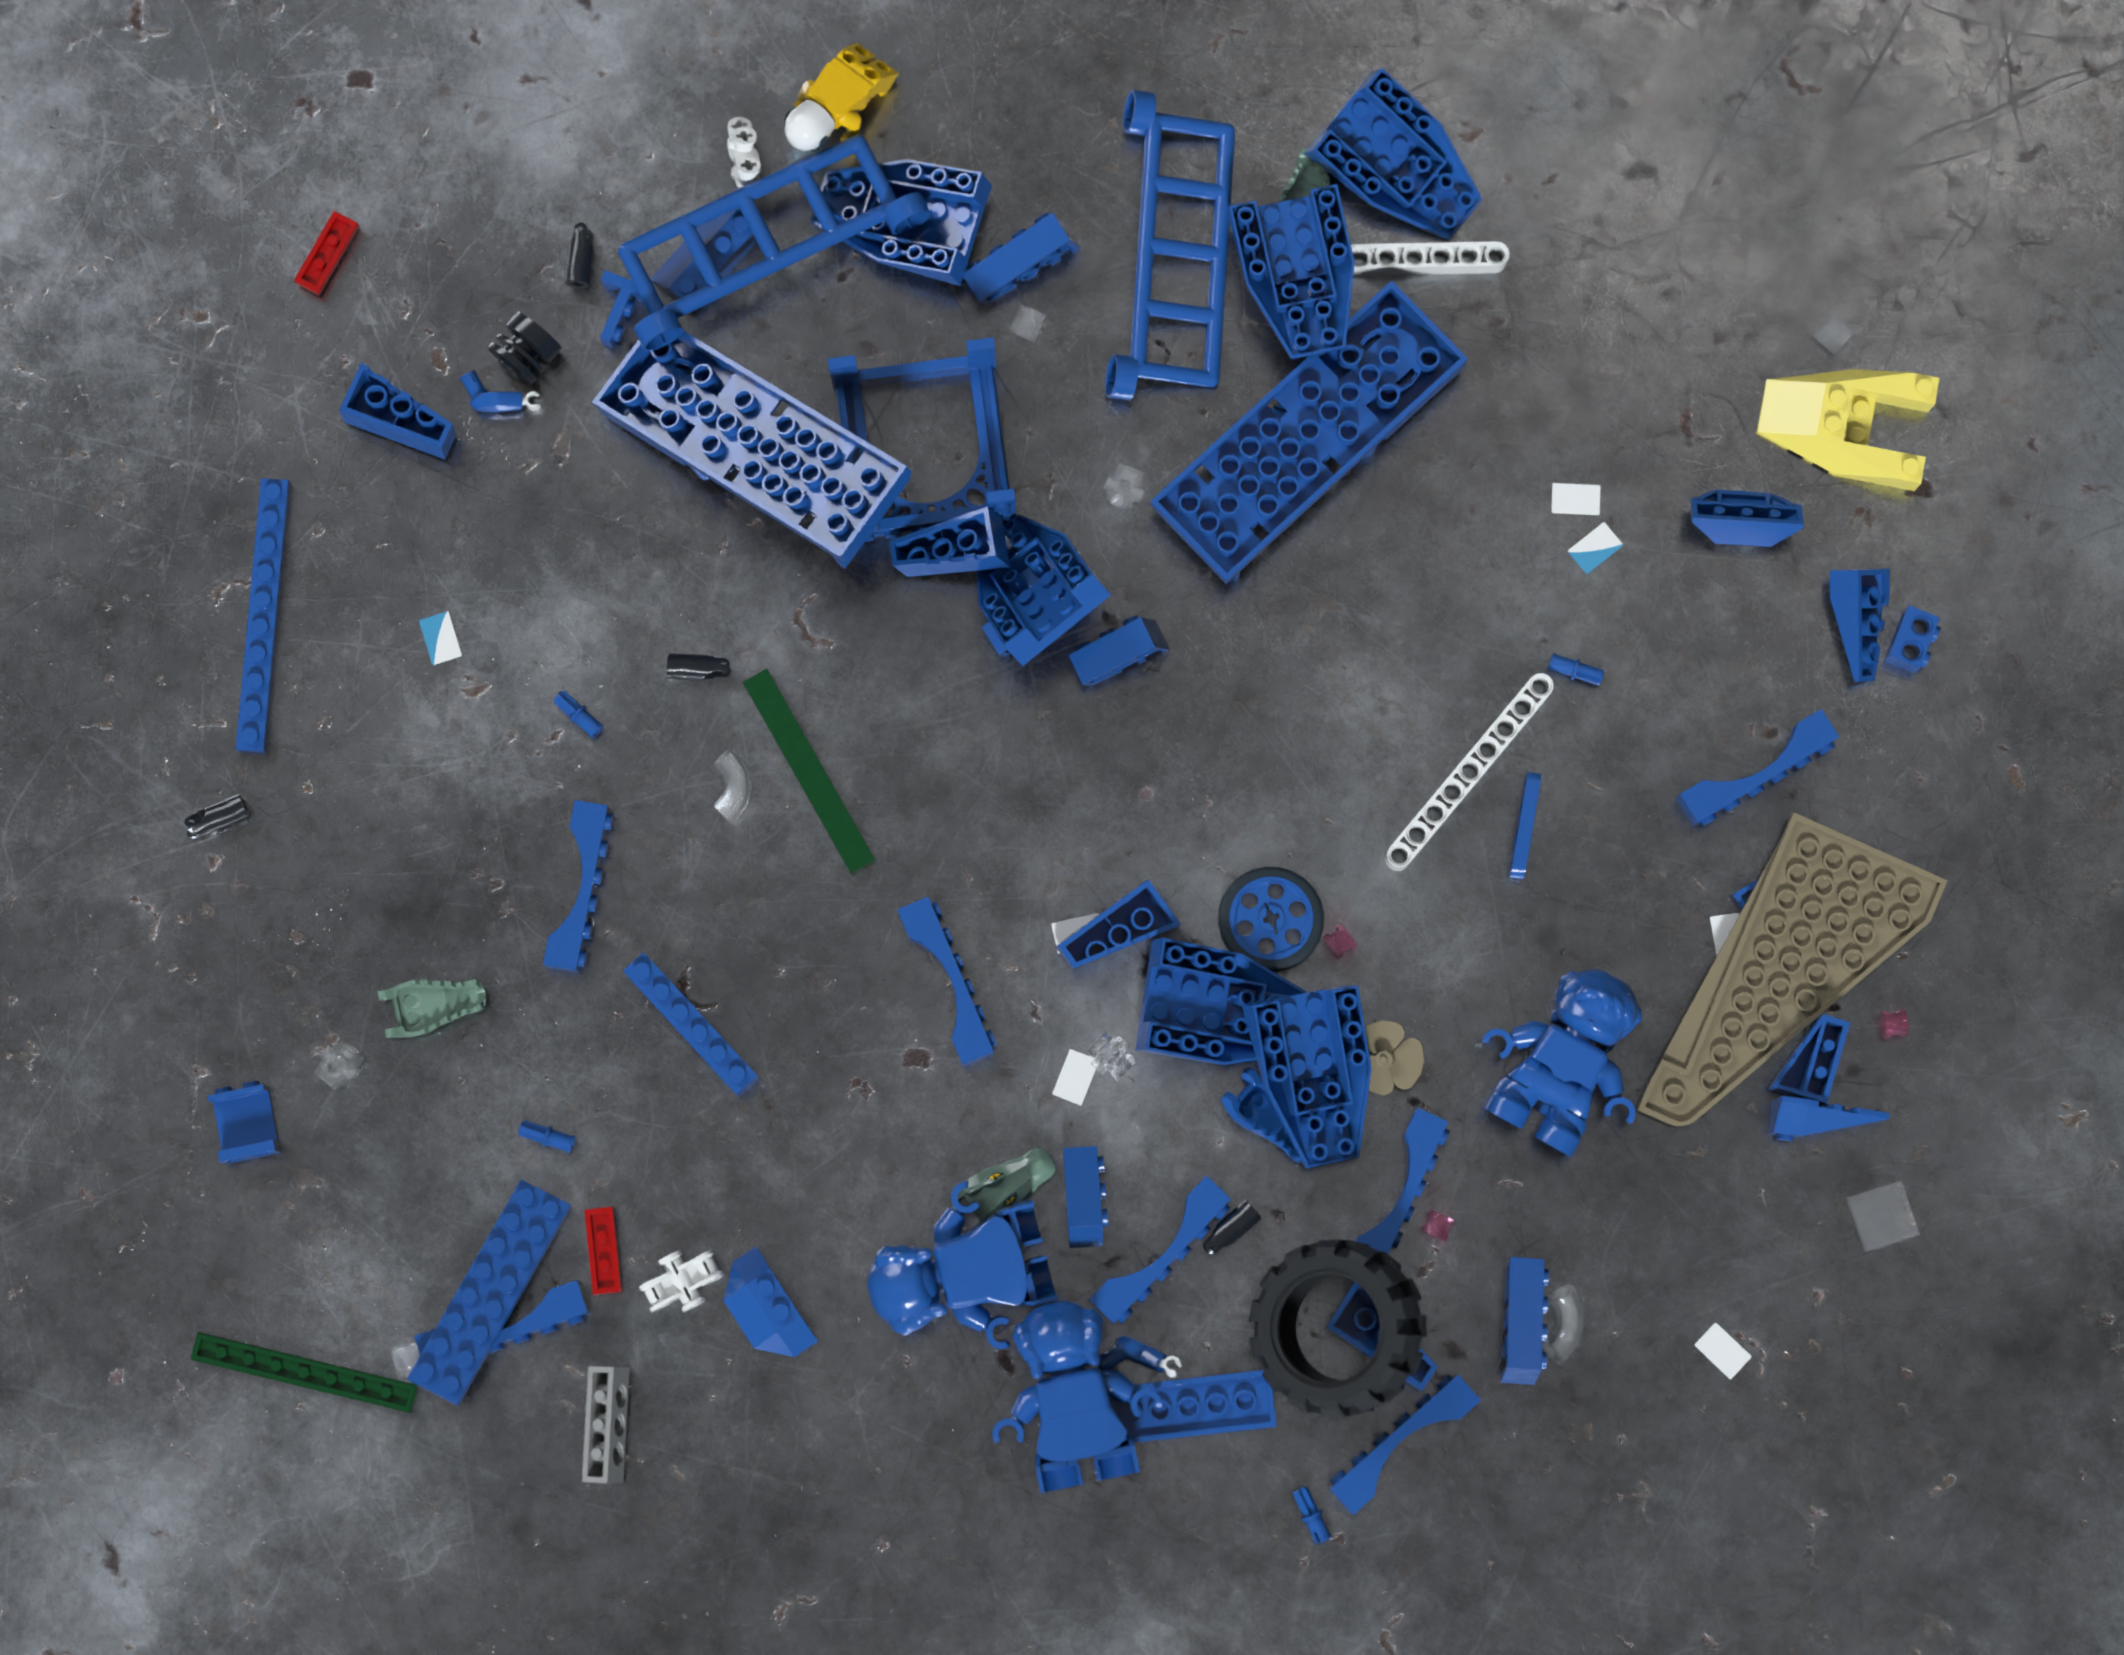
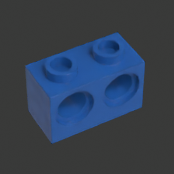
M1908 605L1902 612L1884 661L1916 673L1921 667L1925 668L1931 656V652L1927 651L1930 642L1935 643L1941 627L1937 626L1940 617ZM1913 623H1922L1925 627V633L1920 634L1916 632ZM1904 647H1910L1915 651V659H1909L1905 656Z

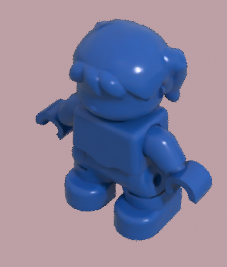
M1590 969L1581 972L1570 971L1561 977L1560 985L1557 989L1556 1006L1551 1020L1556 1024L1562 1022L1567 1026L1566 1029L1540 1021H1530L1513 1028L1512 1033H1507L1502 1029H1491L1483 1035L1481 1040L1483 1043H1488L1491 1037L1495 1035L1502 1036L1506 1045L1505 1049L1499 1053L1501 1059L1510 1054L1512 1047L1516 1046L1517 1049L1533 1047L1529 1056L1499 1080L1483 1108L1520 1129L1523 1128L1530 1116L1531 1108L1546 1115V1118L1540 1123L1534 1137L1570 1157L1575 1153L1580 1144L1581 1137L1587 1129V1122L1584 1120L1588 1119L1592 1092L1596 1084H1598L1603 1097L1608 1098L1603 1108L1604 1117L1611 1115V1109L1616 1104L1626 1106L1627 1116L1624 1120L1628 1125L1634 1121L1636 1116L1633 1103L1621 1095L1624 1092L1621 1070L1616 1063L1608 1058L1607 1053L1614 1048V1045L1620 1039L1629 1034L1641 1022L1642 1010L1637 1004V999L1632 989L1625 981L1600 969ZM1597 1043L1601 1044V1050L1595 1047Z
M962 1180L952 1187L950 1199L953 1206L951 1208L947 1207L934 1224L932 1250L935 1260H930L932 1252L929 1248L907 1247L906 1245L883 1246L875 1254V1260L867 1276V1289L870 1301L878 1316L889 1323L896 1333L909 1335L913 1331L921 1329L935 1317L945 1315L948 1306L952 1309L955 1318L960 1324L979 1332L983 1329L988 1342L993 1347L1006 1349L1011 1344L1007 1339L998 1340L993 1337V1329L999 1324L1007 1325L1010 1320L1009 1317L1001 1315L990 1318L991 1313L979 1304L998 1303L1035 1306L1058 1300V1295L1052 1283L1046 1254L1027 1259L1024 1262L1019 1247L1021 1245L1029 1246L1043 1242L1033 1209L1034 1202L1030 1199L1001 1208L996 1212V1216L993 1214L970 1230L960 1232L966 1219L963 1216L964 1213L975 1211L980 1206L976 1201L968 1205L961 1204L958 1201V1193L962 1189L968 1188L969 1181ZM941 1293H944L947 1306L940 1304Z
M1060 1300L1040 1305L1032 1310L1024 1321L1016 1325L1012 1339L1022 1358L1030 1367L1031 1376L1039 1379L1043 1374H1050L1051 1377L1041 1379L1036 1385L1021 1391L1010 1411L1012 1414L1011 1418L999 1421L992 1431L993 1440L996 1444L1001 1440V1429L1005 1426H1013L1017 1431L1016 1440L1022 1443L1024 1439L1023 1424L1026 1423L1028 1425L1037 1413H1040L1041 1422L1035 1467L1041 1493L1082 1485L1083 1479L1077 1460L1092 1456L1095 1458L1094 1466L1097 1481L1140 1472L1133 1439L1127 1434L1126 1429L1113 1410L1109 1397L1124 1404L1126 1401L1131 1403L1132 1413L1137 1418L1141 1414L1138 1410L1137 1402L1143 1396L1151 1397L1155 1402V1407L1162 1408L1161 1398L1155 1391L1150 1389L1137 1391L1135 1389L1136 1385L1119 1371H1101L1098 1368L1084 1370L1086 1365L1091 1364L1095 1366L1099 1364V1345L1102 1338L1103 1319L1095 1309L1085 1308L1072 1301Z

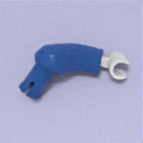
M472 370L470 373L467 372L460 377L461 382L471 397L470 405L476 411L509 412L521 410L522 405H526L531 411H537L541 408L540 404L533 405L529 403L531 398H540L537 392L532 391L525 397H522V392H493L486 390L475 370Z
M1127 1336L1116 1338L1115 1345L1099 1356L1100 1361L1098 1364L1102 1371L1111 1370L1124 1360H1129L1160 1373L1165 1369L1169 1377L1176 1376L1175 1370L1169 1369L1171 1365L1182 1367L1179 1358L1176 1356L1167 1357V1355L1150 1345Z

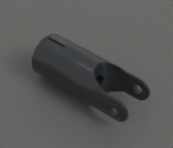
M580 222L574 227L573 237L569 246L565 284L574 288H588L593 259L592 232L587 229L586 224Z
M668 653L667 678L706 680L726 678L731 674L730 662L726 658H715L702 654Z
M237 794L186 817L184 823L187 827H190L187 830V836L195 839L250 815L244 799L240 794Z
M1244 1200L1216 1225L1212 1235L1204 1241L1203 1249L1209 1254H1216L1223 1247L1235 1243L1262 1219L1261 1216L1247 1200Z

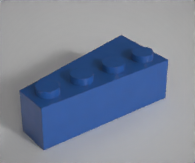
M1053 212L1050 214L1045 213L1039 216L1034 221L1035 224L1029 229H1021L1013 234L1011 237L1013 240L1005 245L1000 244L991 249L988 257L982 261L976 260L969 264L963 277L978 301L984 305L991 303L1016 288L1017 284L1015 281L1031 279L1037 275L1040 266L1056 264L1061 261L1062 253L1069 249L1072 253L1081 249L1064 221Z
M360 363L339 409L343 422L446 459L456 437L453 424L426 405L417 402L404 390L401 391L392 385L383 376L371 371L364 363Z
M988 506L889 541L892 565L907 577L1010 567L1002 517Z
M1148 879L1055 947L1070 968L1074 969L1178 927L1181 923Z
M1510 1257L1507 1263L1505 1304H1508V1308L1505 1309L1503 1329L1508 1331V1333L1504 1337V1345L1502 1346V1358L1507 1359V1364L1503 1372H1501L1500 1383L1535 1385L1542 1369H1546L1547 1352L1542 1351V1341H1547L1548 1325L1543 1324V1313L1547 1314L1548 1296H1544V1286H1548L1549 1269H1544V1259Z
M1353 1282L1324 1329L1370 1359L1373 1357L1379 1341V1316L1375 1304L1368 1293L1356 1282ZM1420 1348L1419 1351L1424 1355L1416 1374L1409 1375L1405 1382L1418 1391H1423L1438 1366Z

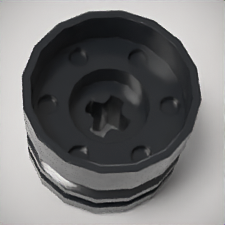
M517 311L506 324V328L513 337L510 339L499 333L496 338L503 348L491 342L487 349L507 372L532 385L536 377L529 368L538 374L544 371L536 361L539 357L550 363L562 348L541 326Z

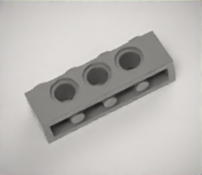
M588 1366L582 1482L607 1484L624 1482L630 1367Z

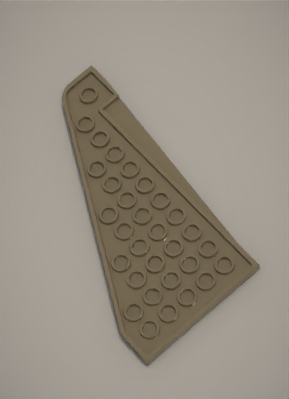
M1791 813L1777 847L1652 1073L1636 1110L1671 1126H1685L1695 1122L1931 922L1948 880L1797 813Z

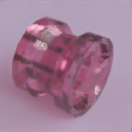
M1342 924L1338 925L1332 934L1327 933L1322 936L1325 944L1337 959H1340L1346 950H1353L1357 947L1352 936Z
M1899 1009L1896 1013L1880 1012V1029L1884 1039H1890L1893 1035L1908 1037L1909 1024L1905 1009Z
M1430 1210L1428 1213L1429 1220L1427 1224L1422 1226L1421 1231L1435 1239L1446 1242L1448 1239L1447 1232L1449 1228L1454 1226L1455 1221L1441 1213Z

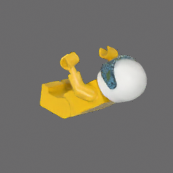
M858 42L842 49L831 62L825 65L816 81L808 80L803 84L798 100L793 103L795 109L789 110L785 115V135L789 143L799 150L816 152L829 141L833 130L840 126L847 128L841 137V141L859 134L861 116L858 113L865 109L867 103L876 94H879L881 97L885 96L899 73L881 59L875 60L877 56Z

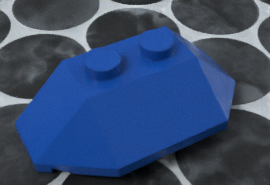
M1713 490L1700 497L1691 498L1690 501L1692 522L1715 544L1771 547L1803 529L1804 526L1802 505L1793 504L1787 499L1772 493Z
M757 1246L732 1262L723 1301L754 1349L796 1357L818 1342Z

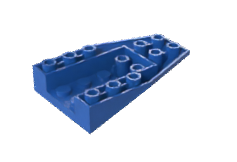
M1383 68L1372 71L1304 152L1306 156L1369 205L1445 240H1449L1482 200L1441 123Z
M909 159L879 163L897 199L910 193L919 192L924 198L931 216L922 225L903 234H892L888 224L884 221L842 242L878 263L961 286L990 194L991 183L982 172ZM862 166L826 171L821 191L838 224L881 205ZM813 212L810 222L822 229L817 217Z
M1338 185L1310 189L1309 196L1262 206H1257L1256 200L1229 206L1228 218L1246 286L1290 359L1345 349L1355 261Z
M1018 514L1003 525L1010 567L977 570L979 607L1003 645L1024 666L1110 597L1111 594L1066 534Z
M1167 938L1152 940L1135 1051L1220 1065L1257 1060L1242 1004L1307 991L1242 953Z
M1341 985L1242 1004L1265 1091L1304 1167L1311 1168L1359 1158L1372 1068L1358 985Z

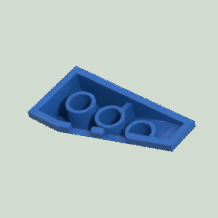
M1781 1096L1772 1100L1769 1134L1776 1135V1140L1793 1142L1794 1137L1798 1138L1885 1121L1890 1118V1113L1863 1108L1845 1110V1107L1839 1104H1822V1106H1819V1101Z

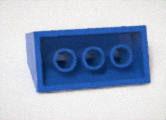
M736 208L696 227L722 279L725 278L756 242L740 208ZM684 241L650 279L652 283L675 301L707 286Z

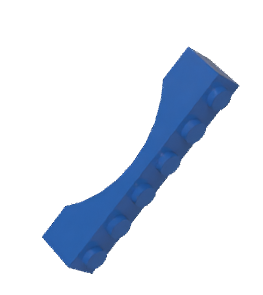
M1820 709L1793 727L1789 741L1782 753L1764 770L1752 776L1734 781L1717 782L1702 780L1679 794L1676 800L1693 826L1701 823L1704 827L1718 818L1716 813L1725 808L1726 812H1729L1741 804L1740 798L1747 794L1752 798L1765 790L1763 785L1768 781L1772 780L1775 784L1788 776L1786 772L1788 769L1796 766L1798 770L1812 761L1810 756L1818 751L1820 755H1823L1836 747L1833 742L1839 738V735L1823 710Z
M574 800L569 827L577 841L581 854V887L569 916L548 937L543 965L546 968L580 973V968L586 966L588 951L584 950L586 939H591L593 923H589L591 912H596L598 905V896L595 895L596 884L601 885L603 878V868H600L602 857L606 858L609 841H605L607 830L612 829L614 814L610 813L611 809L608 805Z
M929 897L897 909L909 939L922 945L932 953L944 967L952 982L956 996L957 1013L951 1039L962 1066L965 1067L993 1055L992 1047L997 1045L991 1030L986 1032L981 1021L986 1020L980 1004L974 1006L971 995L975 994L969 978L963 980L960 973L964 966L959 954H952L949 947L953 940L948 928L942 929L938 918L943 916L937 902L931 903Z
M644 952L623 970L630 980L738 1097L743 1095L760 1079Z
M1418 1107L1415 1109L1403 1135L1407 1147L1408 1168L1401 1196L1388 1216L1372 1230L1358 1236L1355 1240L1356 1242L1369 1244L1371 1248L1379 1252H1386L1387 1254H1389L1391 1247H1398L1403 1236L1399 1229L1403 1221L1409 1222L1415 1207L1411 1206L1414 1196L1420 1197L1427 1183L1422 1180L1426 1170H1433L1438 1159L1434 1152L1438 1144L1444 1145L1450 1130L1446 1129L1448 1121Z
M1206 1175L1187 1195L1181 1228L1166 1252L1154 1263L1139 1272L1124 1277L1108 1279L1089 1301L1113 1324L1117 1320L1122 1324L1133 1312L1129 1307L1137 1299L1142 1303L1153 1291L1149 1286L1156 1279L1162 1282L1172 1271L1169 1265L1176 1258L1181 1261L1192 1250L1188 1245L1196 1237L1200 1241L1211 1230L1208 1226L1210 1221L1214 1217L1220 1220L1231 1207L1227 1203L1231 1198Z
M575 1280L550 1289L543 1301L528 1316L518 1323L501 1330L488 1354L504 1349L503 1343L514 1340L515 1344L531 1340L530 1334L541 1331L542 1335L558 1330L557 1325L567 1321L569 1326L585 1321L584 1316L591 1314L581 1281ZM435 1329L414 1336L419 1354L422 1353Z
M1450 1374L1444 1377L1436 1385L1439 1390L1434 1395L1430 1396L1428 1393L1415 1404L1418 1407L1411 1415L1407 1412L1394 1422L1397 1426L1396 1429L1389 1435L1384 1431L1373 1441L1375 1447L1368 1454L1363 1450L1351 1461L1354 1466L1348 1472L1342 1469L1330 1480L1333 1485L1329 1490L1351 1515H1354L1375 1496L1377 1480L1381 1469L1390 1453L1404 1438L1415 1430L1431 1423L1444 1420H1459L1481 1401L1459 1374L1453 1378Z

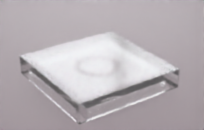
M1902 1181L1846 1198L1864 1252L1920 1235Z

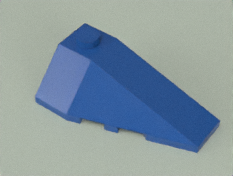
M1889 569L1830 570V599L1854 682L1875 681L1880 654L1877 638L1879 631L1884 630L1885 621L1881 620L1883 605H1888L1890 597Z

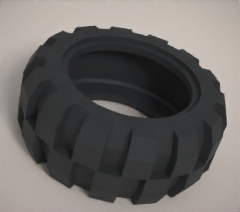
M1319 1240L1318 1243L1301 1245L1285 1254L1284 1261L1278 1266H1271L1261 1280L1260 1287L1263 1289L1259 1299H1252L1249 1321H1254L1255 1337L1249 1338L1254 1359H1260L1265 1369L1262 1372L1263 1378L1274 1392L1283 1393L1287 1397L1289 1404L1307 1413L1315 1412L1324 1416H1354L1374 1411V1408L1382 1403H1389L1405 1389L1404 1382L1409 1375L1416 1374L1424 1355L1419 1351L1422 1337H1427L1426 1315H1421L1418 1304L1422 1297L1413 1279L1407 1278L1401 1271V1264L1386 1252H1379L1371 1248L1369 1244L1351 1240ZM1336 1275L1351 1279L1368 1293L1375 1304L1380 1321V1336L1373 1357L1360 1372L1345 1380L1329 1378L1313 1368L1304 1357L1296 1334L1298 1310L1307 1293L1319 1282Z

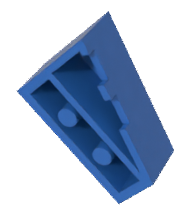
M1138 615L1132 616L1122 622L1124 626L1117 630L1110 628L1098 635L1100 639L1092 643L1085 641L1075 647L1076 651L1069 654V657L1082 685L1092 686L1122 672L1123 668L1135 662L1140 664L1146 661V656L1158 650L1161 653L1170 650L1156 620L1139 618Z
M1825 1014L1817 1017L1767 1090L1790 1097L1819 1101V1106L1827 1104L1851 1022Z
M1097 1146L1063 1148L1069 1248L1103 1246V1226H1108L1107 1208L1101 1209V1199H1106L1105 1182L1099 1181V1173H1104L1103 1156H1098Z

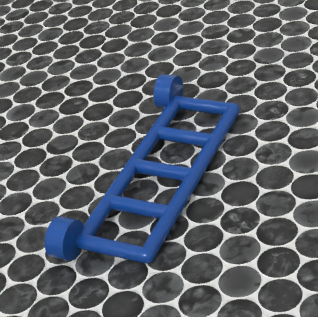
M1132 89L1128 93L1124 106L1123 130L1128 134L1145 136L1131 351L1130 356L1112 354L1105 376L1106 397L1128 401L1134 396L1138 378L1210 388L1217 386L1219 383L1229 238L1228 211L1229 206H1231L1235 128L1233 125L1156 112V96L1154 93ZM1162 130L1218 138L1216 184L1159 175ZM1158 192L1215 200L1212 245L1155 237ZM1159 254L1210 262L1208 307L1152 300L1153 255ZM1149 316L1206 324L1204 370L1146 362Z
M856 134L620 244L618 254L650 314L635 325L634 332L645 351L662 348L675 341L683 333V328L678 320L679 317L886 221L894 235L909 232L927 221L931 216V212L919 192L910 193L897 199L865 137ZM855 154L881 205L838 224L812 173ZM794 181H798L823 232L780 251L754 200ZM736 208H740L766 259L722 279L696 227ZM681 235L707 286L664 306L638 254Z

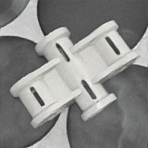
M735 117L728 122L729 138L727 139L729 157L734 162L731 176L735 180L737 189H740L760 179L761 162L759 154L754 148L757 134L753 130L751 122L743 117Z
M713 1249L696 1256L686 1263L681 1258L683 1254L681 1250L675 1251L658 1261L659 1265L664 1266L667 1273L639 1286L640 1291H644L651 1305V1313L680 1299L683 1305L681 1308L683 1312L706 1301L704 1297L700 1296L697 1289L725 1276L724 1271L719 1270L713 1258ZM673 1262H674V1264H675V1266H676V1268H677V1270H678V1272H679L678 1274H677V1272H676V1270H675V1268H674V1266H673ZM705 1262H706V1264H707V1266H708V1268H709V1270H710V1274H709V1272H708V1270H707V1268H706V1266H705V1264H704ZM685 1288L687 1289V1291H688V1293H689V1295H690V1297H691V1300H690V1298H689V1296H688V1294H687Z

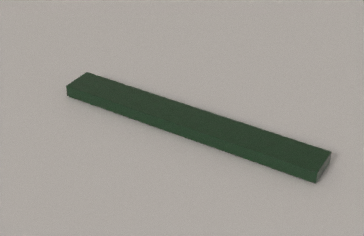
M765 669L743 681L745 688L849 872L853 874L875 862L872 853L769 671Z
M197 1332L190 1358L193 1361L407 1413H412L419 1387L416 1384Z

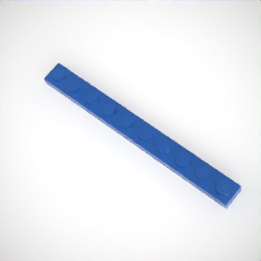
M261 478L236 738L237 751L266 752L291 483L289 480Z

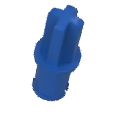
M1554 652L1548 666V670L1571 676V680L1577 678L1595 685H1600L1604 677L1602 669L1581 663L1580 659L1575 661Z
M562 690L555 696L554 703L571 718V723L575 722L590 738H594L604 726L586 710L587 707L585 705L581 706L565 690Z
M527 1120L522 1121L518 1132L522 1137L542 1143V1147L548 1145L566 1151L569 1154L576 1140V1136L553 1130V1126L549 1125L547 1128Z
M1301 1487L1295 1490L1293 1496L1303 1515L1301 1520L1306 1523L1315 1545L1330 1539L1332 1536L1321 1516L1323 1512L1321 1509L1318 1510L1308 1487Z

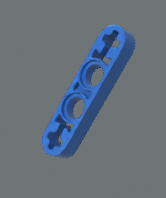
M1528 771L1526 773L1509 870V877L1523 880L1525 876L1541 783L1540 773Z

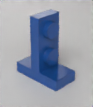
M605 270L601 278L603 287L618 293V296L600 339L603 345L613 348L616 341L620 342L624 335L625 327L623 324L626 317L630 318L634 312L636 305L634 300L642 303L643 301L632 280Z

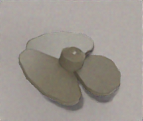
M1382 1020L1367 1025L1365 1031L1372 1068L1369 1091L1379 1095H1387L1394 1089V1083L1399 1089L1411 1088L1420 1077L1425 1061L1421 1041L1412 1037L1407 1038L1401 1043L1405 1036V1031L1398 1022Z

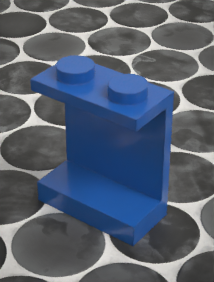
M260 1081L243 1083L242 1089L232 1090V1087L215 1089V1094L207 1096L208 1101L214 1105L221 1150L217 1151L220 1163L229 1164L281 1153L269 1086L260 1085Z

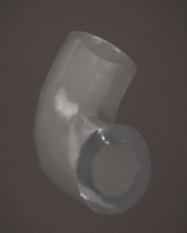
M735 747L726 750L714 764V767L724 778L725 787L723 794L713 806L731 825L740 817L749 804L752 791L750 768Z
M1571 1284L1556 1289L1549 1296V1302L1556 1314V1325L1554 1332L1542 1346L1544 1351L1547 1352V1356L1559 1365L1564 1364L1578 1347L1584 1330V1309L1576 1289Z

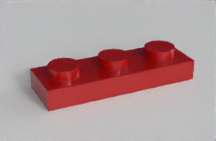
M333 211L293 280L295 284L320 296L358 230L359 224Z
M614 1207L584 1210L593 1295L622 1292Z

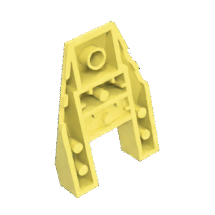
M1850 369L1768 379L1765 383L1757 434L1786 450L1789 449L1809 463H1815L1826 469L1833 476L1915 491L1922 482L1926 457L1868 446L1875 403L1929 412L1936 402L1940 378L1912 372Z

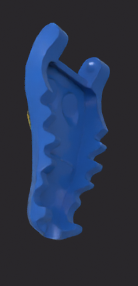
M1250 1067L1246 1068L1241 1074V1078L1246 1086L1237 1097L1231 1092H1226L1221 1097L1224 1108L1240 1126L1277 1145L1293 1161L1302 1163L1265 1091L1262 1079L1255 1070Z

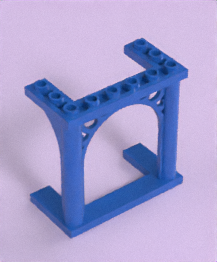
M994 337L966 341L967 356L858 370L855 355L828 358L833 390L837 393L840 425L866 442L868 440L861 387L970 374L979 440V458L972 477L957 493L937 502L916 503L897 497L894 501L895 509L893 513L880 520L865 542L873 541L874 537L885 536L887 539L899 538L902 536V533L916 532L986 506L1002 517L1003 524L1016 516L1014 489H1010L994 372V370H997ZM857 447L847 461L855 465L864 450ZM985 476L984 484L988 483V488L978 484L977 479ZM970 490L981 492L985 497V502L982 505L972 504L967 498V492ZM963 501L967 508L957 506V509H955L953 503ZM930 507H935L936 511L928 512V509ZM909 508L911 510L909 515L903 513L899 516L900 509Z

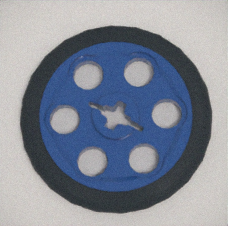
M1266 866L1246 872L1228 887L1219 907L1218 925L1221 938L1229 951L1242 953L1269 970L1277 972L1298 965L1314 951L1323 932L1324 912L1318 894L1305 878L1294 871L1282 867ZM1270 885H1280L1284 890L1283 896L1279 899L1271 898L1268 895ZM1250 893L1256 896L1258 902L1254 908L1247 909L1242 905L1241 899L1245 894ZM1293 902H1301L1305 906L1304 915L1301 917L1291 915L1289 911L1290 905ZM1265 904H1267L1268 910L1272 915H1278L1279 917L1275 921V928L1278 934L1275 933L1273 926L1269 922L1265 923L1263 921L1267 917ZM1239 922H1250L1253 926V932L1248 936L1240 935L1237 931ZM1290 929L1297 930L1301 935V940L1297 944L1287 943L1285 940L1286 931ZM1262 939L1273 941L1275 948L1272 953L1264 954L1259 950L1258 944Z

